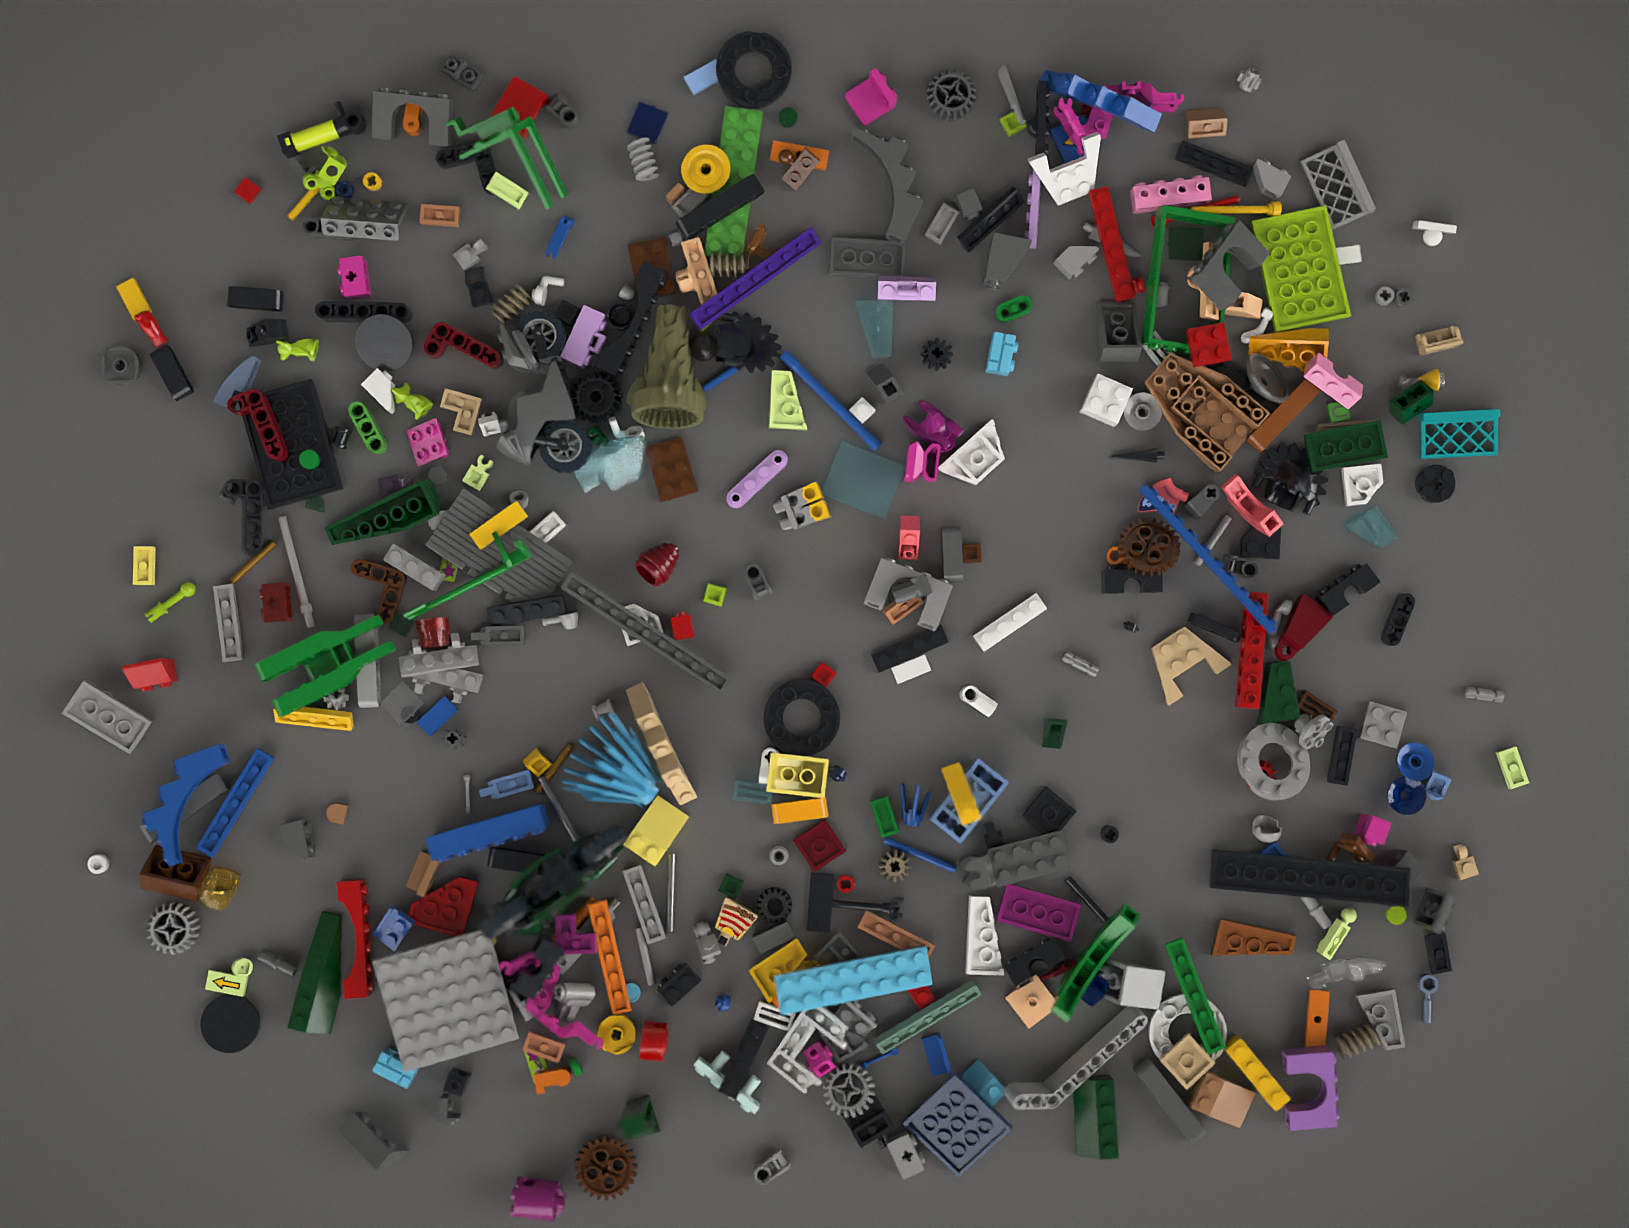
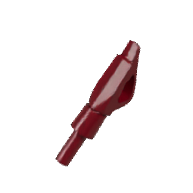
M1067 958L1068 962H1073L1071 965L1065 966L1063 964L1039 978L1041 981L1050 977L1054 978L1070 970L1077 961Z

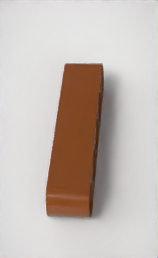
M1304 378L1289 394V398L1285 402L1280 403L1262 424L1249 435L1246 441L1259 453L1262 452L1313 400L1321 389Z

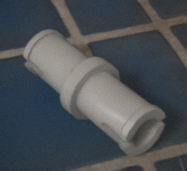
M1299 897L1309 909L1308 913L1310 916L1316 919L1322 930L1332 925L1333 922L1324 912V907L1315 898Z

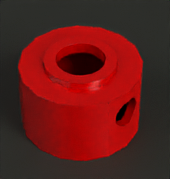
M644 1021L640 1060L664 1062L669 1039L668 1023Z

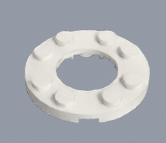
M1183 993L1170 996L1162 1001L1159 1005V1010L1155 1009L1150 1018L1148 1037L1152 1050L1158 1058H1161L1173 1046L1168 1034L1170 1023L1180 1014L1190 1013ZM1208 1000L1223 1041L1226 1044L1227 1028L1223 1015ZM1202 1043L1200 1047L1205 1051V1048ZM1224 1049L1208 1056L1214 1061L1217 1057L1219 1058Z

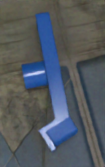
M567 216L560 219L545 254L547 257L550 253H553V259L557 257L561 247L564 245V240L570 227H573L574 219Z

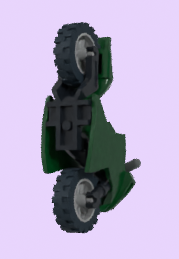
M620 825L610 828L602 835L597 830L595 833L573 842L567 850L566 857L561 852L563 848H558L535 862L510 885L511 890L506 892L503 900H499L489 908L493 914L479 927L485 938L491 940L503 932L509 936L536 935L541 929L540 925L550 929L552 923L549 920L566 910V905L587 887V881L600 879L617 862V854L624 848L622 843L628 838ZM543 866L547 873L531 884L534 889L526 895L524 887L540 873L539 868ZM565 895V897H566L565 899H563L562 901L558 902L557 904H555L554 906H552V907L549 908L548 910H546V911H544V912L538 914V912L547 909L548 907H550L551 905H553L554 903H556L557 901H559V900Z

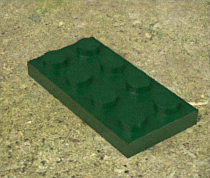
M1381 420L1303 435L1311 473L1388 458Z

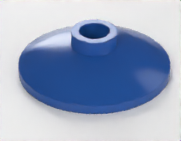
M1420 743L1404 745L1399 750L1396 758L1400 773L1412 781L1424 780L1434 770L1433 754L1426 746ZM1410 760H1414V766L1411 765Z

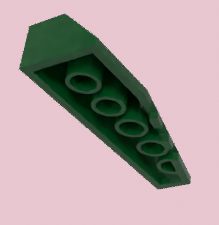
M423 479L324 528L332 545L407 531L439 515V496L431 479Z
M324 911L321 913L297 988L287 1026L288 1029L304 1033L331 1034L341 997L340 941L342 916Z

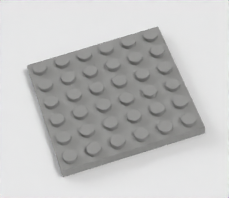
M480 929L373 959L404 1072L519 1039L501 970H499V962L493 940H487Z

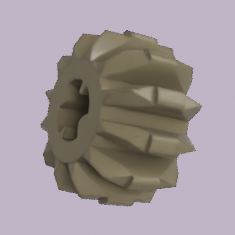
M896 849L893 850V856H891L889 851H886L888 858L880 857L885 863L878 864V867L885 868L880 871V874L888 873L885 877L887 881L893 876V883H896L897 876L903 881L902 873L909 876V872L905 869H910L911 865L904 864L910 860L909 857L902 859L905 854L903 851L897 856ZM895 861H897L899 869L896 870L895 868V871L891 870L892 867L890 864L892 862H894L895 864Z

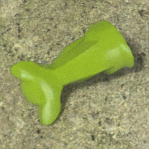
M306 338L298 340L293 344L276 340L281 360H286L292 354L297 357L307 356L310 361H315L319 348V339Z
M406 382L403 387L392 388L395 402L397 404L404 402L406 407L415 413V419L417 420L420 417H424L433 406V403L428 398L419 394H410V386Z

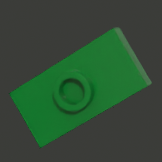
M888 795L869 801L881 838L899 833L900 831Z

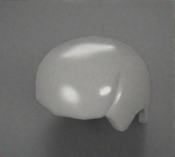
M1259 815L1253 819L1252 833L1257 839L1268 843L1279 839L1282 827H1278V820L1265 815Z

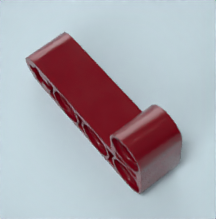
M438 322L434 325L423 346L425 353L433 359L441 358L447 347L450 346L491 369H499L503 365V358L495 349L444 322ZM447 328V334L439 336L440 330ZM459 337H463V344L456 345V340ZM438 345V350L435 353H430L431 346ZM480 346V352L474 355L472 353L473 348ZM486 354H488L492 358L496 357V362H491L487 357H485Z
M250 389L229 398L227 408L230 412L238 416H245L251 413L268 457L278 462L285 461L289 456V451L266 394L257 389ZM259 394L260 400L254 403V396ZM238 402H241V403H242L241 409H239V410L236 411V409H235L236 404H237ZM266 412L267 418L264 421H261V414ZM270 430H273L274 436L271 439H268L267 433ZM276 448L280 449V451L278 452V456L275 455V453H277Z

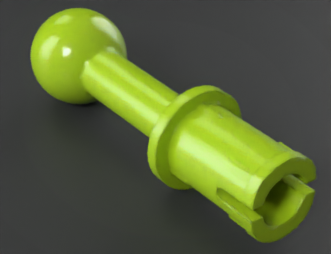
M191 582L183 583L180 591L163 603L158 601V604L145 612L144 615L149 617L153 614L148 619L153 623L165 613L168 614L167 609L183 597L193 596L196 592L195 585Z

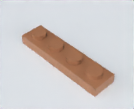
M867 910L858 925L859 929L900 950L925 945L927 946L929 958L935 947L934 944Z

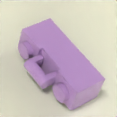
M878 276L877 297L883 300L935 301L936 279L935 277Z
M583 305L560 356L563 361L583 369L585 365H589L592 359L591 352L600 354L607 339L606 336L599 334L600 331L605 330L608 323L605 314ZM595 337H597L598 340L593 348L591 346L594 342Z

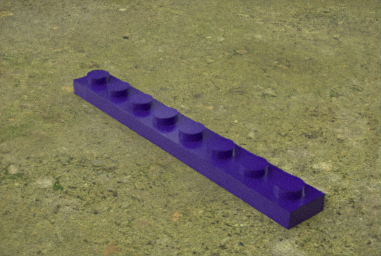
M812 227L802 232L690 312L689 316L697 328L702 330L819 246L821 242Z

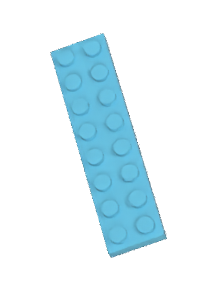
M925 945L774 975L781 1015L933 985L927 946Z

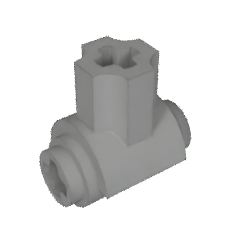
M590 983L557 984L554 989V997L558 1000L559 1005L555 1016L565 1023H572L579 1007L589 1005L594 999V986Z

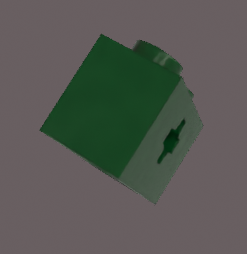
M1420 379L1390 400V414L1399 423L1405 424L1433 405L1434 391Z

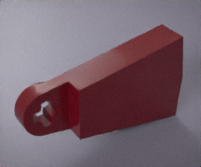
M1304 593L1297 597L1279 641L1274 648V654L1280 661L1292 659L1333 618L1318 602ZM1286 647V648H1287L1286 652H1287L1288 654H1285V655H1284V654H1283V648Z

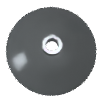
M1258 353L1251 354L1247 358L1246 369L1253 390L1272 402H1285L1289 398V388L1281 372L1265 356Z

